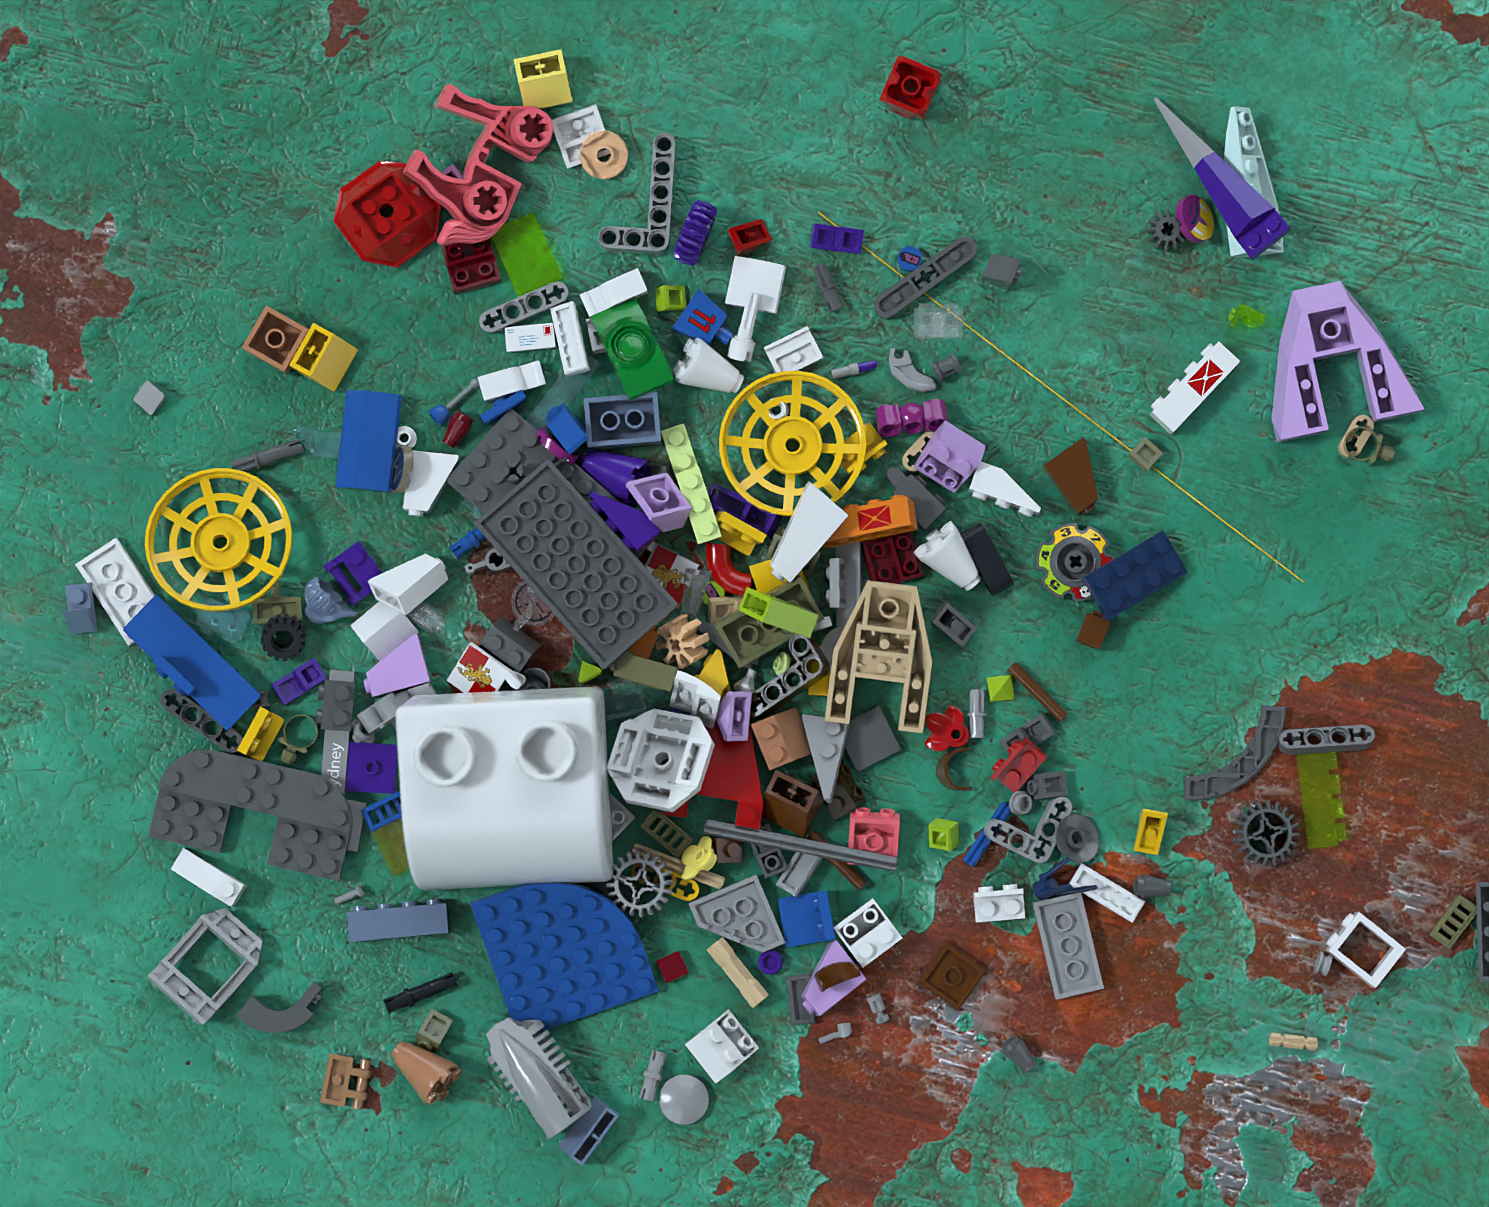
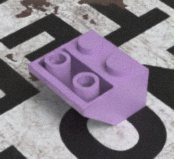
M945 420L929 439L914 468L955 493L980 465L986 446Z

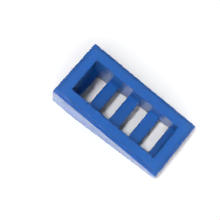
M400 791L361 810L371 832L402 818L401 803L398 799L401 797ZM391 801L394 802L395 807L398 811V814L396 815L394 814L389 804V802ZM383 805L388 813V819H385L380 809ZM374 809L380 820L378 824H376L371 813Z

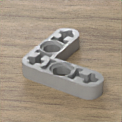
M1066 797L1051 798L1033 836L998 819H991L985 824L984 834L989 840L1031 861L1044 863L1049 859L1056 845V829L1059 824L1057 820L1049 818V815L1055 816L1057 813L1056 818H1060L1061 821L1071 814L1072 804ZM1063 801L1062 806L1065 807V810L1057 813L1058 809L1055 807V804ZM1052 822L1055 826V832L1051 836H1046L1043 828L1045 824ZM999 824V829L1008 834L1006 837L995 834L993 837L994 832L991 830V827H997ZM1016 834H1020L1023 837V844L1019 848L1013 847L1011 843L1012 837ZM1039 836L1042 839L1049 840V844L1043 843L1041 850L1044 852L1043 855L1036 857L1034 848H1039L1043 842L1038 840Z

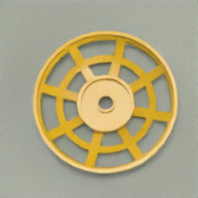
M782 371L757 379L734 398L721 424L719 453L728 480L747 502L771 514L792 516L794 512V496H801L805 488L795 489L796 475L808 471L817 480L813 485L818 489L823 487L832 496L830 499L834 503L839 501L852 488L864 464L866 433L862 417L856 405L838 385L813 373ZM792 380V395L776 397L762 404L754 394L760 388L771 383ZM802 381L822 386L839 399L827 408L814 399L801 396ZM747 400L755 412L746 423L742 437L728 435L729 426L734 414L740 405ZM780 402L784 404L791 403L790 416L778 420L769 416L770 412L768 410L782 405ZM801 404L813 407L822 415L813 423L800 417ZM845 406L856 424L859 444H844L842 429L835 416ZM761 417L769 426L764 439L750 438L754 425ZM828 422H830L835 432L837 444L822 443L819 430ZM791 439L797 440L800 444L799 449L795 452H790L786 449V443ZM727 445L742 447L743 460L751 475L740 483L735 478L730 467ZM749 448L764 449L767 462L757 470L751 461ZM821 453L836 454L831 468L824 474L816 466ZM843 454H858L852 475L839 490L830 480L839 469ZM775 469L786 475L785 488L773 485L763 477ZM758 482L767 490L784 495L783 509L760 502L752 497L747 490Z
M213 468L186 476L176 482L162 495L148 520L145 533V550L151 572L159 585L171 597L193 609L206 612H225L252 604L275 586L289 562L293 534L287 510L279 496L268 484L244 471L230 468ZM231 478L249 483L243 497L231 493L213 494L209 479ZM200 482L203 497L190 503L180 514L167 507L171 500L180 492ZM258 489L273 501L282 519L268 524L262 511L252 503ZM229 501L239 505L234 514L230 515L218 513L216 502ZM206 505L209 516L202 519L198 524L187 519L196 509ZM247 509L257 517L262 527L250 531L247 530L241 522ZM162 515L174 522L169 539L170 551L155 554V532ZM182 527L192 533L191 547L177 550L178 535ZM285 529V551L278 568L267 563L272 546L271 534ZM219 537H224L227 539L226 546L221 549L214 547L215 540ZM264 537V550L261 559L249 553L251 540ZM196 558L201 567L194 577L185 570L180 559ZM172 561L178 573L189 583L182 594L176 592L166 582L159 570V563ZM243 562L255 567L246 577L237 582L235 581L233 569L240 566ZM210 571L223 572L226 585H210L203 583ZM261 571L273 576L270 582L258 593L246 600L240 601L238 589L254 580ZM199 588L203 591L215 593L228 592L230 604L212 606L196 603L190 599Z

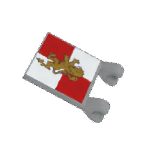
M652 542L646 549L651 554L645 564V568L680 606L699 564Z

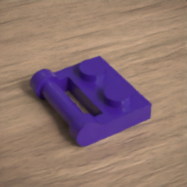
M359 541L323 566L327 573L330 572L345 592L349 598L347 601L351 606L356 605L372 593L368 581L382 574ZM343 562L363 588L358 593L338 567Z

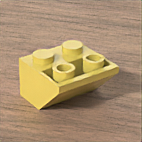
M561 49L514 59L524 106L543 109L572 102Z

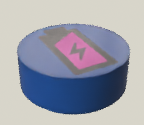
M912 246L903 248L898 254V265L904 271H914L921 265V252Z

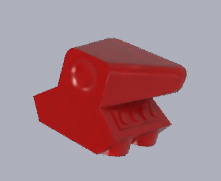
M897 56L879 101L889 106L891 112L907 119H912L913 117L924 119L935 91L941 82L942 74L912 59Z

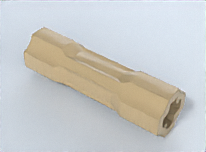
M723 937L707 949L708 953L721 966L752 1008L769 995L743 965Z

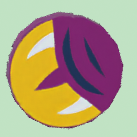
M1188 195L1179 200L1176 206L1177 220L1180 219L1181 226L1179 227L1184 236L1193 243L1204 242L1210 239L1214 233L1215 223L1207 203L1197 195Z

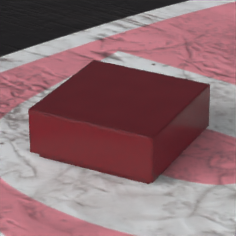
M679 950L656 961L666 983L689 973Z

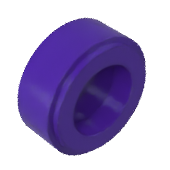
M768 950L759 956L758 966L763 973L768 975L776 974L782 968L783 960L778 952Z

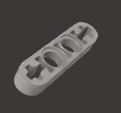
M552 282L487 310L480 316V327L484 332L492 334L505 329L504 327H510L550 310V308L567 301L569 296L568 288L562 282ZM555 287L565 291L561 294V299H557L556 296L549 298L551 304L548 305L542 294L544 291H546L547 296L553 294V288ZM538 296L541 298L542 305L539 309L529 307L528 301L531 297ZM516 306L519 308L520 314L516 319H510L506 316L508 307ZM502 310V316L506 323L502 324L500 319L494 322L495 327L490 328L489 325L484 326V323L487 322L486 317L491 316L492 319L499 317L497 312Z

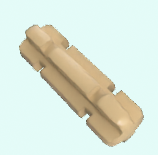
M1270 1033L1269 1045L1277 1047L1282 1045V1047L1294 1049L1306 1048V1050L1315 1051L1318 1047V1039L1316 1037L1307 1036V1038H1304V1036Z

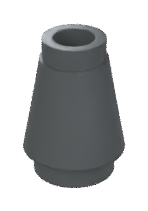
M1146 874L1135 876L1133 882L1134 895H1138L1140 898L1170 895V881Z
M1014 1035L1002 1044L1003 1055L1022 1069L1024 1073L1036 1065L1022 1038Z

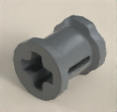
M954 353L937 363L935 361L931 362L939 382L956 372L958 374L962 373Z

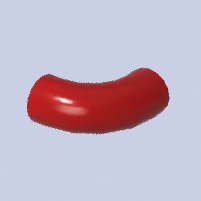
M706 543V564L714 582L726 592L743 597L746 588H751L752 575L738 571L730 561L731 546Z

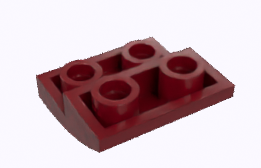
M490 238L475 244L453 243L441 245L455 295L502 282Z
M911 531L861 543V549L871 581L899 584L924 576L920 560L914 554L916 546Z

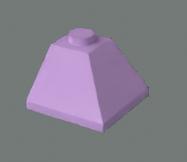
M667 472L626 483V487L648 518L662 532L684 526L692 507Z

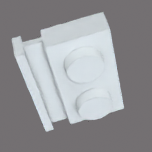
M808 326L764 347L775 373L799 371L823 359Z

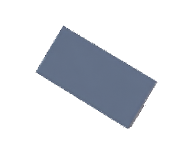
M594 1096L591 1101V1109L578 1118L558 1147L583 1166L620 1114Z

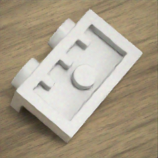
M1017 884L1003 885V890L993 891V886L978 887V893H973L975 922L1025 918L1024 889H1018Z

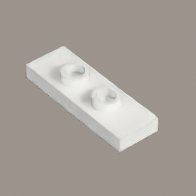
M572 301L550 308L565 376L570 377L590 371L576 304Z
M1082 863L1069 883L1073 888L1097 885L1098 888L1096 890L1082 893L1133 923L1145 903L1144 900Z

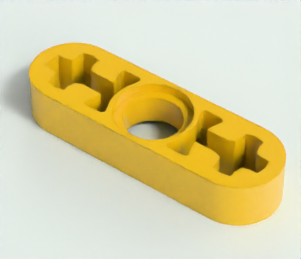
M634 863L631 868L632 876L638 874L635 869L636 867L640 868L641 863ZM648 866V871L653 873V868ZM675 872L670 874L673 884L668 888L671 890L676 885V878H681V875ZM658 873L654 877L655 884H658ZM643 877L642 879L639 878L638 880H636L637 882L647 885L646 881L643 882L645 880ZM682 879L679 883L681 885L693 884L694 895L689 894L688 897L683 896L684 891L678 888L677 893L672 892L670 895L685 901H691L698 896L699 886L692 879Z

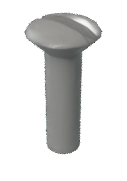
M357 884L355 890L334 898V901L338 905L357 896L363 898V889Z

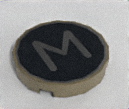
M398 444L396 447L391 489L395 493H404L411 481L410 477L407 476L408 472L413 469V451L408 445Z

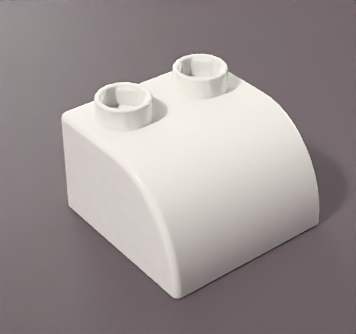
M593 686L416 695L397 709L396 728L403 832L410 872L418 888L421 890L519 886L550 882H606L612 879L614 874L612 866L614 863L609 775L606 769L608 758L605 705L602 688Z

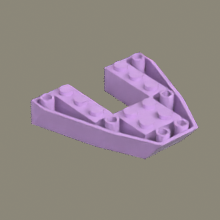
M1340 281L1292 291L1279 343L1271 419L1277 443L1322 434L1329 430L1313 362L1315 360L1356 352L1373 423L1420 413L1424 410L1415 389L1375 323Z

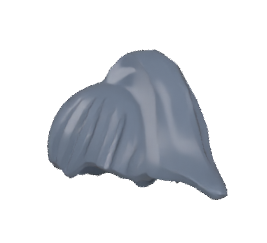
M314 577L308 582L305 587V601L307 604L305 613L313 623H328L343 617L357 615V612L350 609L342 597L332 590L330 582L323 581L318 577Z

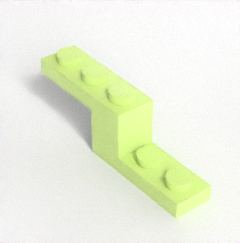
M684 423L662 430L661 434L679 490L692 507L689 518L698 545L721 538L713 508Z

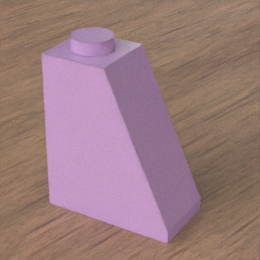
M418 634L409 637L366 673L367 679H364V685L367 694L371 693L372 697L376 698L388 695L391 692L395 693L428 682L431 683Z
M832 940L828 943L801 995L804 999L802 1005L810 1015L813 1013L816 1016L822 1015L866 980L860 972L859 977L849 979L826 989L824 992H820L815 980V974L818 970L836 962L854 963L837 940Z

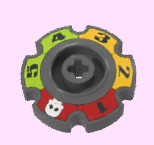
M1069 523L1053 529L1049 533L1051 542L1046 543L1042 541L1036 553L1035 568L1044 573V578L1040 580V583L1052 596L1060 600L1066 594L1072 597L1073 602H1082L1093 598L1082 578L1114 559V555H1108L1105 551L1110 543L1101 532L1091 526H1087L1084 531L1078 529L1077 523ZM1069 558H1079L1078 564L1080 568L1077 566L1074 568L1070 567L1071 560Z

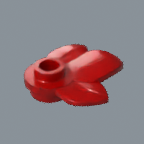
M949 705L945 715L931 713L925 717L926 726L932 733L925 741V745L931 750L943 752L951 746L959 748L968 742L969 731L964 726V715L957 707ZM955 731H960L958 739H953Z

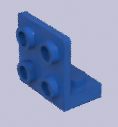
M827 890L802 894L798 898L791 896L778 899L786 947L835 939Z

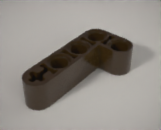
M799 634L791 638L789 649L797 663L752 693L751 718H765L829 673V661L814 638H808ZM803 640H806L807 648L804 652H801L799 645ZM818 661L820 668L814 673L812 671V664ZM795 674H798L800 677L799 684L794 687V685L792 684V678ZM775 688H778L780 695L774 700L772 692Z

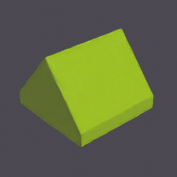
M582 661L578 680L583 685L602 675L599 667Z

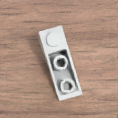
M981 462L976 468L968 490L973 493L972 497L986 501L987 498L995 500V505L1009 509L1010 506L1019 509L1018 513L1032 517L1033 514H1039L1041 508L1003 469Z

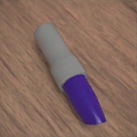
M874 360L848 364V366L831 370V375L833 379L858 375L861 372L876 368L878 362Z

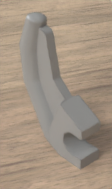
M895 348L890 349L888 360L890 371L905 387L919 392L936 390V383L933 382L932 378L915 370L908 351L904 350L903 357L897 359L894 356Z

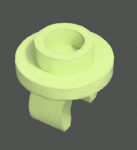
M780 652L774 658L773 669L776 675H780L789 669L791 662H797L794 656H789L787 652Z

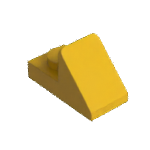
M1142 809L1139 813V826L1133 851L1158 855L1168 813Z

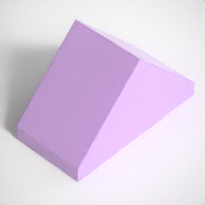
M729 691L719 703L716 721L725 741H747L752 692Z

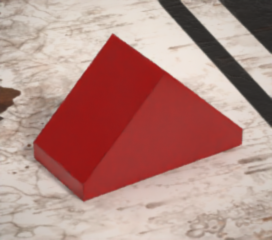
M762 219L728 229V237L739 257L772 241Z

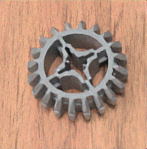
M640 850L636 851V858H633L631 852H627L628 861H625L620 856L618 861L621 866L619 867L616 864L612 866L617 871L616 874L612 875L614 882L606 884V887H614L615 891L608 893L609 897L617 895L618 899L614 901V904L618 905L622 902L624 904L620 909L622 912L626 910L627 906L630 907V916L634 915L635 909L639 910V917L644 916V909H647L649 915H653L652 906H655L657 910H661L662 906L658 901L661 900L667 903L669 899L663 896V894H672V890L666 888V885L673 884V880L665 879V876L672 873L671 870L663 872L662 868L667 863L664 861L658 865L656 862L659 860V855L650 860V851H646L645 858L641 857ZM641 863L636 876L622 875L624 869L629 865ZM648 866H651L658 873L660 885L648 879ZM642 871H644L643 878L645 880L643 882L646 881L649 886L642 887L636 896L637 889L631 881L638 880L642 875ZM620 882L632 888L633 895L631 901L623 895L620 889ZM642 892H659L652 901L638 904Z

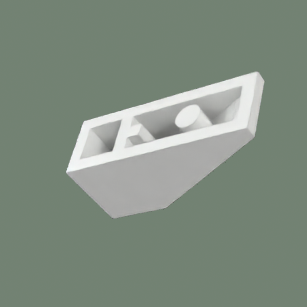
M185 848L182 849L171 870L231 907H235L247 887L246 884Z

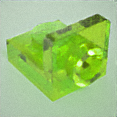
M1240 303L1237 308L1232 307L1226 320L1230 321L1228 325L1230 329L1234 328L1238 318L1243 319L1242 323L1255 329L1256 326L1260 328L1263 325L1267 316Z

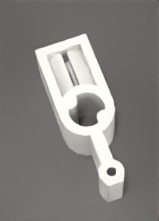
M637 268L611 279L599 287L580 294V297L590 317L632 298L637 299L648 294V290Z
M539 361L478 377L485 403L498 400L503 396H512L520 390L524 392L546 385Z

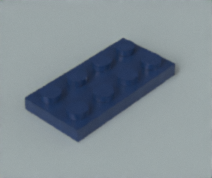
M1164 530L1086 575L1082 580L1103 617L1108 621L1188 572Z

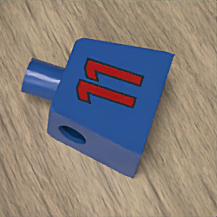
M699 289L673 326L675 333L693 340L697 338L702 339L709 346L715 338L727 346L735 334L723 326L728 319L727 314Z

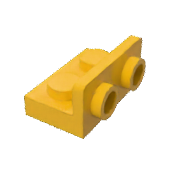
M870 422L864 425L866 453L861 471L867 467L865 462L873 457L874 460H877L886 453L884 448L888 444L881 438ZM855 432L844 441V444H859L858 433ZM843 454L840 466L847 475L853 472L858 454Z
M725 511L717 512L715 516L722 536L717 540L731 546L746 556L751 554L756 544L763 543L766 537L765 533Z
M260 707L237 751L263 762L285 720Z

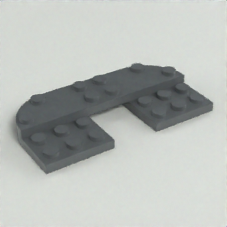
M198 750L185 754L175 760L163 774L158 786L160 789L148 837L221 853L232 806L278 816L267 865L340 881L352 833L353 817L350 804L341 789L329 779L317 774L214 750Z

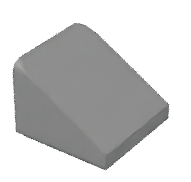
M147 380L133 400L152 416L168 397Z

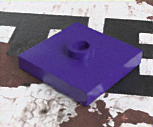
M349 742L345 791L394 794L396 788L398 745Z

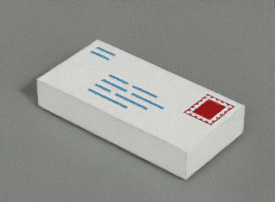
M553 323L504 327L507 353L556 348Z

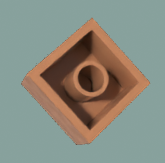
M266 305L244 342L242 349L246 353L288 375L291 370L289 364L309 329Z

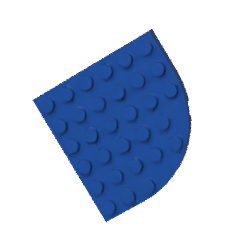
M531 883L519 885L470 902L509 1015L516 1021L541 1020L544 1027L540 1031L658 992L644 946L634 925L614 902L593 889L575 883Z

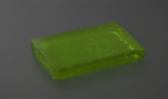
M534 212L502 225L497 233L492 236V240L518 297L552 282L563 280Z

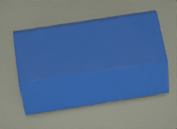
M346 390L336 479L337 488L391 492L402 395L365 390Z

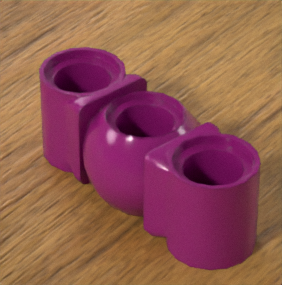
M932 399L927 402L922 401L923 407L914 402L906 403L900 409L898 404L882 405L875 411L878 433L883 437H892L897 434L901 435V429L906 433L914 434L920 432L924 427L926 432H935L945 420L948 422L946 404L941 399Z

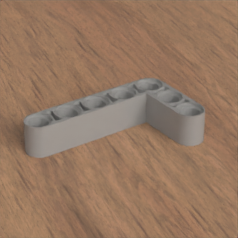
M660 133L653 142L648 229L616 226L604 227L598 235L599 244L603 250L661 255L668 250L676 150L675 140L670 134ZM661 141H668L671 144V148L667 151H661L658 148V144ZM667 165L670 169L668 174L659 175L656 172L658 166ZM665 189L668 192V196L664 199H658L654 195L656 190ZM661 212L667 218L665 222L659 224L653 220V216ZM611 233L616 236V241L610 245L605 244L603 237ZM631 235L640 237L641 241L637 246H630L627 243V239ZM655 237H662L665 240V244L659 248L654 247L651 242Z

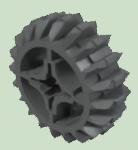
M1266 800L1263 808L1261 802L1256 801V810L1251 805H1247L1246 808L1249 814L1243 811L1239 813L1244 820H1235L1234 823L1241 826V828L1233 830V834H1240V838L1233 841L1235 844L1242 842L1243 846L1239 847L1237 851L1241 853L1247 850L1244 856L1245 860L1250 859L1253 855L1252 864L1257 865L1259 860L1262 859V866L1267 867L1268 859H1270L1272 866H1276V857L1281 862H1285L1286 857L1283 853L1285 852L1287 855L1292 856L1293 851L1288 847L1298 846L1297 842L1292 841V837H1300V833H1292V829L1298 828L1299 824H1290L1289 821L1293 820L1295 815L1285 816L1289 808L1284 807L1281 811H1278L1280 807L1279 802H1275L1273 808H1271L1270 800ZM1265 813L1275 815L1281 820L1283 825L1272 826ZM1257 815V830L1247 834L1250 821ZM1265 826L1267 830H1278L1268 836L1269 840H1265V837L1261 836L1255 837V835L1261 834L1264 831ZM1285 832L1284 843L1275 852V837ZM1254 840L1261 841L1268 854L1256 851L1249 842Z

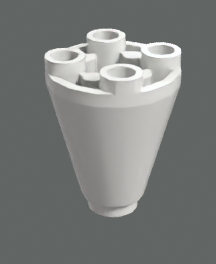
M689 338L683 349L686 353L682 361L678 360L673 369V374L676 375V382L727 393H737L744 378L743 375L739 374V370L702 339L697 338L693 340Z
M951 521L946 523L940 531L937 528L931 531L926 536L927 543L920 545L914 551V554L920 561L959 587H964L966 591L972 589L981 580V577L978 575L979 570L957 527Z

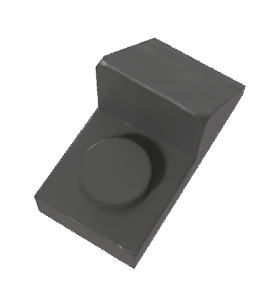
M946 601L943 602L930 620L933 627L942 631L962 648L977 629L976 626Z

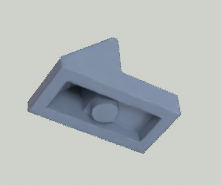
M92 582L65 585L68 610L62 611V614L72 634L97 631Z

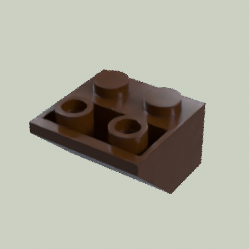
M775 770L765 791L761 817L805 838L824 800L822 791L784 772Z

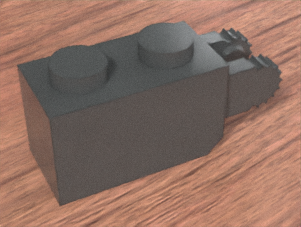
M897 467L888 469L886 479L895 488L893 496L902 494L914 502L917 525L925 531L945 511L946 508L943 506L945 501L937 493L932 495L926 489L927 483L920 476L914 477L910 474L907 477Z

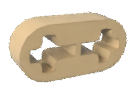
M1359 415L1350 423L1338 445V451L1342 457L1351 459L1345 453L1343 444L1348 432L1359 427L1356 425V422L1361 423L1364 420L1367 422L1365 426L1373 430L1374 423L1369 416ZM1354 430L1348 435L1346 439L1347 444L1353 438L1356 439L1353 445L1356 451L1349 452L1353 457H1356L1361 452L1371 435L1370 432L1363 430L1358 436L1355 434L1357 430Z
M934 432L924 433L907 450L902 458V465L908 472L918 471L914 468V465L908 466L909 459L907 457L909 455L914 457L918 452L921 454V449L926 443L924 439H930Z

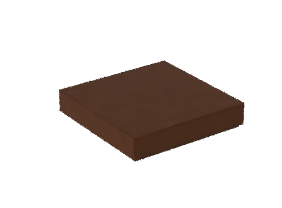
M945 942L918 983L959 1011L987 970Z

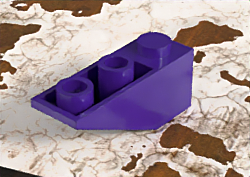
M594 492L589 494L591 500L589 505L597 514L603 513L607 518L605 523L614 533L618 531L623 536L621 541L630 551L634 549L638 554L660 536V530L644 512Z

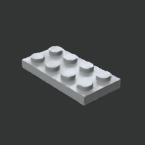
M1081 892L1032 903L1055 1000L1104 989Z

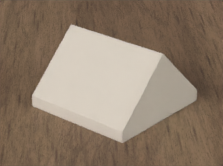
M380 601L350 625L379 661L384 659L409 637L419 633L405 614Z

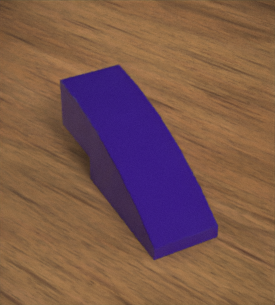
M713 482L711 483L707 493L713 511H725L765 533L766 537L773 538L782 520L780 515L763 511L747 502L741 495Z

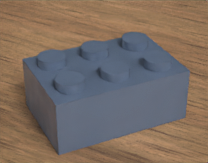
M657 392L646 393L630 401L627 395L584 398L588 450L662 444Z

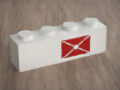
M1219 341L1215 346L1210 343L1201 352L1203 358L1198 364L1193 361L1184 370L1187 375L1182 381L1177 378L1167 388L1170 393L1165 399L1160 396L1150 406L1154 409L1150 416L1170 435L1240 362Z

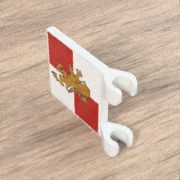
M473 642L469 643L447 679L449 683L463 693L499 691L505 680L512 688L519 689L526 681L524 675L509 669Z

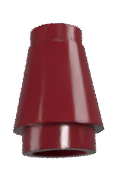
M457 410L455 415L452 414L442 441L455 448L473 428L472 423L474 419Z

